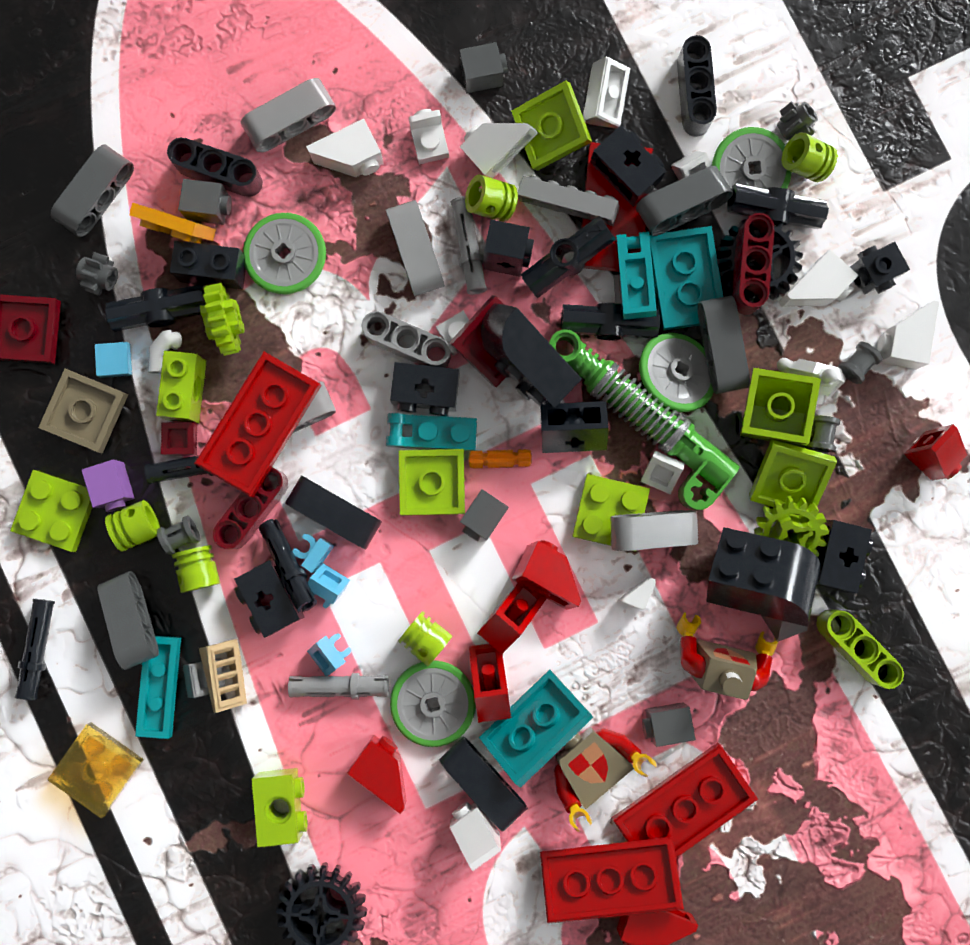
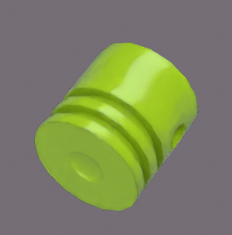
M800 132L795 134L786 144L781 161L782 166L786 170L818 183L824 181L833 172L838 154L834 146L807 133Z
M480 174L474 176L470 181L465 195V206L468 212L501 222L508 221L512 217L518 201V192L515 185Z
M145 500L130 505L121 511L114 512L113 515H107L105 518L108 534L120 551H126L128 548H133L135 545L156 538L157 529L160 528L153 509Z
M212 545L172 554V558L177 560L174 562V566L179 568L176 570V575L181 593L220 584L216 562L211 560L214 558V554L210 553Z
M422 611L397 642L400 644L404 642V647L406 649L410 647L412 649L410 652L428 667L453 636L436 621L434 623L430 622L432 618L430 616L428 618L424 617L426 613Z

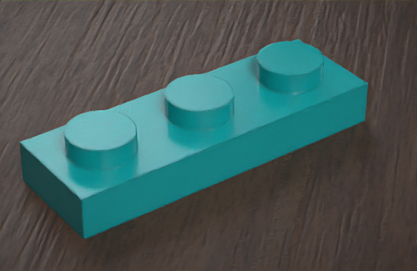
M155 636L159 655L142 663L135 737L169 739L173 733L181 638Z

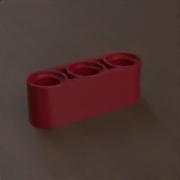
M762 213L751 215L738 230L736 236L732 296L736 301L738 313L743 315L756 312L769 297L774 223L769 216ZM749 227L757 228L761 233V238L753 237L749 232ZM746 259L755 260L759 270H751L746 263ZM748 290L754 293L756 303L748 302L743 292Z
M272 467L267 476L275 474L278 478V485L273 491H267L263 481L253 498L243 492L239 494L213 530V539L217 546L223 549H239L250 540L288 489V479L283 472ZM255 500L258 504V511L256 515L249 518L245 514L244 508L248 501ZM234 526L237 529L238 537L234 543L230 544L225 539V531L228 527Z

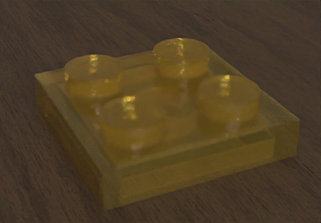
M90 722L86 724L48 778V781L98 817L103 818L132 779L144 759Z

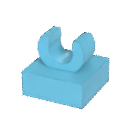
M304 534L302 538L310 543L309 551L303 553L301 550L294 548L292 552L296 557L305 559L301 565L311 573H315L335 545L324 538H319L317 541L312 535Z
M323 563L310 577L308 585L314 596L318 595L325 600L322 607L326 609L330 604H334L348 586L350 579Z
M339 633L334 634L329 639L327 636H324L307 650L325 676L330 675L346 662L344 658L351 653L350 647L346 648L343 652H339L335 648L334 643L341 637Z

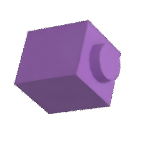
M110 460L82 469L92 507L112 512L125 508V502L135 499L124 462Z

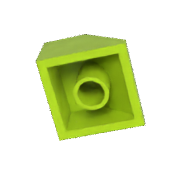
M753 368L740 436L767 441L774 439L791 445L807 446L810 442L821 378Z

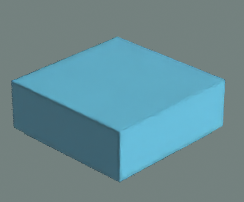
M130 343L95 344L97 377L132 375Z

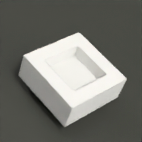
M463 310L436 326V329L440 336L449 344L469 319ZM449 344L450 352L454 356L458 352Z
M654 451L640 482L671 494L685 463Z

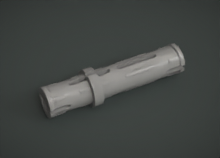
M465 196L452 199L450 203L461 253L459 265L464 270L467 293L470 295L480 294L487 291L482 268L484 256L479 252L473 215L466 209Z
M352 673L351 676H290L288 695L290 698L344 696L351 697L352 700H359L360 697L367 696L388 697L389 676H360L359 673Z

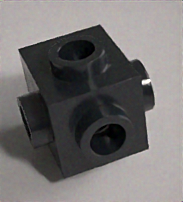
M895 241L880 249H877L876 245L865 249L857 254L859 260L850 266L859 275L853 282L858 288L862 289L864 295L875 289L880 294L897 285L894 280L910 270Z

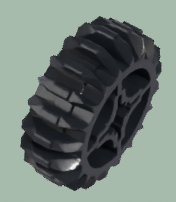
M746 218L740 221L739 227L735 225L730 227L728 230L729 235H724L720 240L723 246H719L716 250V255L721 257L717 260L718 267L724 269L720 272V279L727 278L729 280L725 285L727 290L731 289L733 285L736 236L738 230L747 220ZM779 222L774 226L769 298L773 301L779 297L780 293L786 294L790 290L789 284L794 285L798 280L795 273H799L803 267L797 261L803 258L804 253L794 250L800 245V240H790L793 230H788L786 233L781 230L783 222ZM749 227V232L753 237L761 238V233L757 228ZM780 257L781 271L778 278L775 279L773 275L775 271L773 261ZM746 259V263L751 270H759L756 261L750 262L752 259ZM748 290L743 292L746 293V300L748 302L754 300V293Z
M324 862L321 865L320 872L317 871L314 864H310L307 868V874L299 869L295 874V879L289 878L285 883L287 890H282L278 896L279 900L283 903L278 904L276 907V913L282 915L277 921V927H287L282 934L283 940L292 937L294 940L291 945H349L348 941L352 943L357 941L359 936L357 931H362L365 925L361 918L366 917L368 909L362 906L366 901V895L362 893L356 894L361 888V883L359 881L352 884L349 883L353 875L351 871L342 877L339 875L341 871L340 865H336L333 872H329L328 863ZM318 886V891L314 898L305 899L304 902H296L297 897L303 891ZM330 888L339 893L344 901L336 900L331 895ZM321 899L324 912H326L323 921L322 914H320L321 911L319 908H317ZM340 919H348L340 929L326 934L329 923L339 922ZM300 920L310 923L313 931L305 927Z

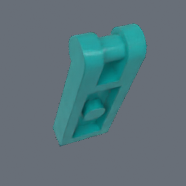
M649 231L639 232V236L626 237V234L616 235L624 319L657 316ZM640 249V252L628 253V250Z
M400 413L387 414V424H390V435L386 436V446L476 451L477 418L406 415ZM403 426H412V437L402 436Z

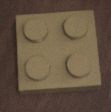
M64 369L38 428L96 452L103 453L128 394Z

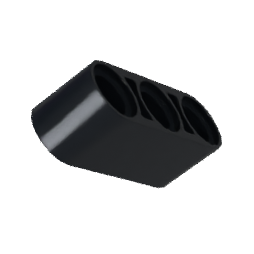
M694 35L686 39L677 59L682 126L687 134L698 137L708 131L716 116L717 106L711 46L705 37ZM694 53L700 59H693L688 54ZM697 83L702 87V90H696L690 84ZM699 113L704 116L705 120L699 121L693 114Z
M182 137L174 139L168 145V158L180 174L198 181L221 183L225 190L246 197L255 196L262 189V177L253 162L247 158ZM192 153L187 161L180 162L184 154ZM222 163L218 171L209 172L212 165ZM243 174H252L247 182H239Z
M302 475L285 502L289 507L365 550L382 523L381 520Z
M463 736L439 759L449 775L501 831L504 832L528 809L522 798L466 737Z

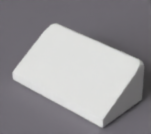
M607 56L592 64L583 113L585 123L615 129L621 125L630 73L629 67Z

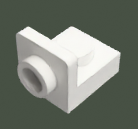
M423 109L410 116V130L419 165L449 158L440 110Z

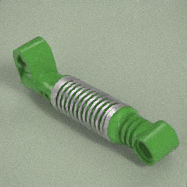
M565 329L557 331L551 337L549 343L556 350L555 346L559 341L570 342L573 352L570 355L561 356L581 378L585 379L583 384L586 385L587 392L596 397V400L606 393L602 401L608 403L607 409L614 407L613 413L619 411V418L625 416L624 422L630 420V427L636 425V431L642 429L641 435L648 434L647 440L653 438V445L659 443L658 449L664 451V454L676 456L692 469L678 489V498L681 504L692 510H703L711 506L736 475L740 466L697 433L695 425L691 421H688V419L682 421V414L677 417L675 415L676 410L671 412L669 410L670 407L666 408L663 406V403L659 404L657 402V398L653 399L651 397L652 394L646 392V388H640L642 383L635 384L636 378H633L631 381L629 379L631 374H627L621 380L620 378L624 374L625 369L618 373L619 365L613 360H605L604 358L601 361L597 358L600 355L596 353L593 356L591 348L587 351L585 349L587 345L580 340V337L575 332ZM699 474L715 488L713 491L709 488H702L700 491V495L703 497L702 500H692L694 493L691 491V488H699L703 485L696 478Z

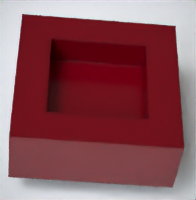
M161 422V455L197 456V423Z

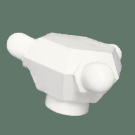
M781 358L777 362V368L781 372L821 378L817 404L823 405L825 396L831 397L846 380L840 368L803 359L793 362L788 358Z

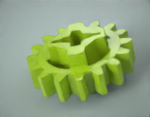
M222 283L206 286L204 288L205 294H203L206 305L200 306L206 335L209 340H215L216 346H219L220 353L224 356L239 353L241 350V340L238 334L244 333V324L241 319L239 305L236 300L229 298V294H226L225 286H222Z
M787 496L786 503L781 504L778 499H774L775 507L773 509L766 506L763 507L765 517H756L759 527L754 529V534L799 544L809 549L817 557L819 556L816 547L826 546L827 543L823 536L829 534V530L824 524L826 519L823 513H818L819 510L815 503L807 507L805 498L801 497L797 503H794L791 496ZM793 529L794 532L789 534L788 530Z

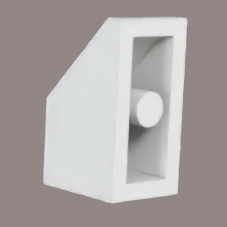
M365 119L357 121L306 146L314 164L353 177L362 174L364 176L376 172L380 165L384 164L381 151Z
M482 123L480 126H474L466 133L464 137L465 142L460 148L484 175L494 178L538 132L527 123Z
M830 249L815 262L778 303L782 307L827 306L835 299L841 302L853 291L854 287L851 283L859 275Z
M933 300L920 307L880 336L877 350L883 357L880 363L914 370L930 363L940 301Z
M465 802L452 812L453 818L450 819V829L469 867L474 871L501 851L500 832L475 802L471 805Z

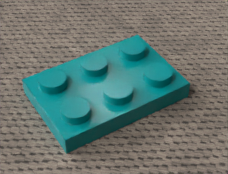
M712 226L666 232L658 236L649 235L654 286L662 331L700 326L698 302L723 297Z
M549 669L510 707L511 718L496 720L479 739L511 780L521 788L594 716Z

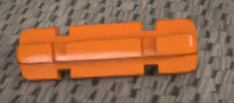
M518 449L517 452H513V450H487V453H482L481 450L469 453V466L472 469L483 468V466H488V468H512L514 465L529 467L532 464V453L529 449Z

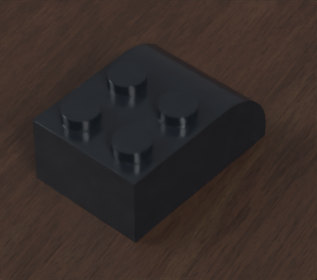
M494 303L490 307L482 321L481 338L487 352L497 361L494 367L505 378L511 377L518 384L515 389L526 400L532 399L539 406L544 403L555 408L582 378L517 307Z
M723 527L708 580L706 602L808 627L820 572V561L813 552L799 544Z

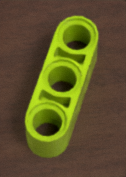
M834 609L824 610L820 613L816 622L820 634L866 681L886 689H893L901 684L904 671L900 663L850 613ZM838 616L841 620V628L838 632L834 633L831 629V621ZM862 640L864 652L857 657L854 648L856 643ZM885 664L887 675L884 679L880 680L878 670Z

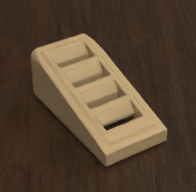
M237 639L199 648L213 712L218 713L247 704L241 655ZM226 652L227 659L215 661V655ZM229 665V672L217 675V668ZM232 678L233 684L219 688L218 681ZM235 690L236 697L221 701V694Z

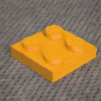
M132 202L129 216L141 219L139 226L201 244L202 239L209 241L214 239L216 232L214 228Z

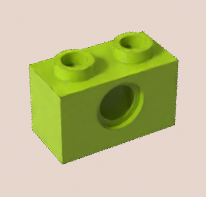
M164 351L156 416L167 421L195 422L199 424L207 362L205 359L194 353Z
M298 768L258 772L252 778L257 847L298 843L303 836V832H306L308 828L306 811H301L300 798H304L305 785L303 777H298ZM280 799L285 801L289 807V812L284 814L277 812L274 808V800Z

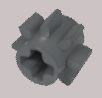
M791 101L779 111L782 117L777 123V127L786 140L789 141L795 134L800 132L811 136L816 133L813 126L818 121V117L814 109L807 102H802L801 104L797 102L794 104Z
M94 252L92 259L83 257L79 261L76 268V278L81 281L80 286L85 288V291L101 295L102 289L108 291L113 289L118 279V270L113 267L114 261L109 260L108 256Z

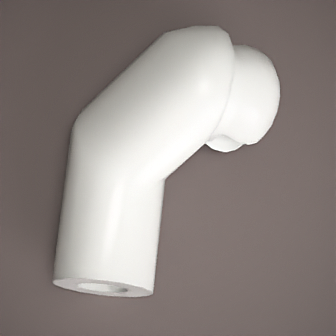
M165 330L152 342L149 347L148 373L161 374L164 351H168L170 348L178 349L181 347L182 336L180 333Z

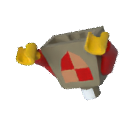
M684 612L676 626L679 634L683 636L680 639L681 666L693 677L700 688L748 700L751 691H758L767 685L773 659L771 656L778 645L775 637L773 642H768L763 638L764 631H762L755 646L756 651L759 653L757 655L753 652L696 639L693 635L701 624V618L695 615L690 623L686 619V612Z
M589 727L580 735L577 733L564 745V749L556 755L558 761L554 768L556 793L566 812L570 813V824L577 832H580L576 826L578 817L585 816L588 823L592 824L590 815L581 806L587 809L633 769L643 777H648L641 770L642 763L648 760L656 767V762L650 756L641 754V750L625 735L605 728L595 731L592 727Z

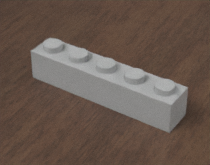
M532 175L529 177L523 176L518 189V198L521 202L591 221L600 216L603 222L610 226L614 225L619 210L618 201L612 196H598L593 191H579L574 186H560L555 181H541L540 178Z

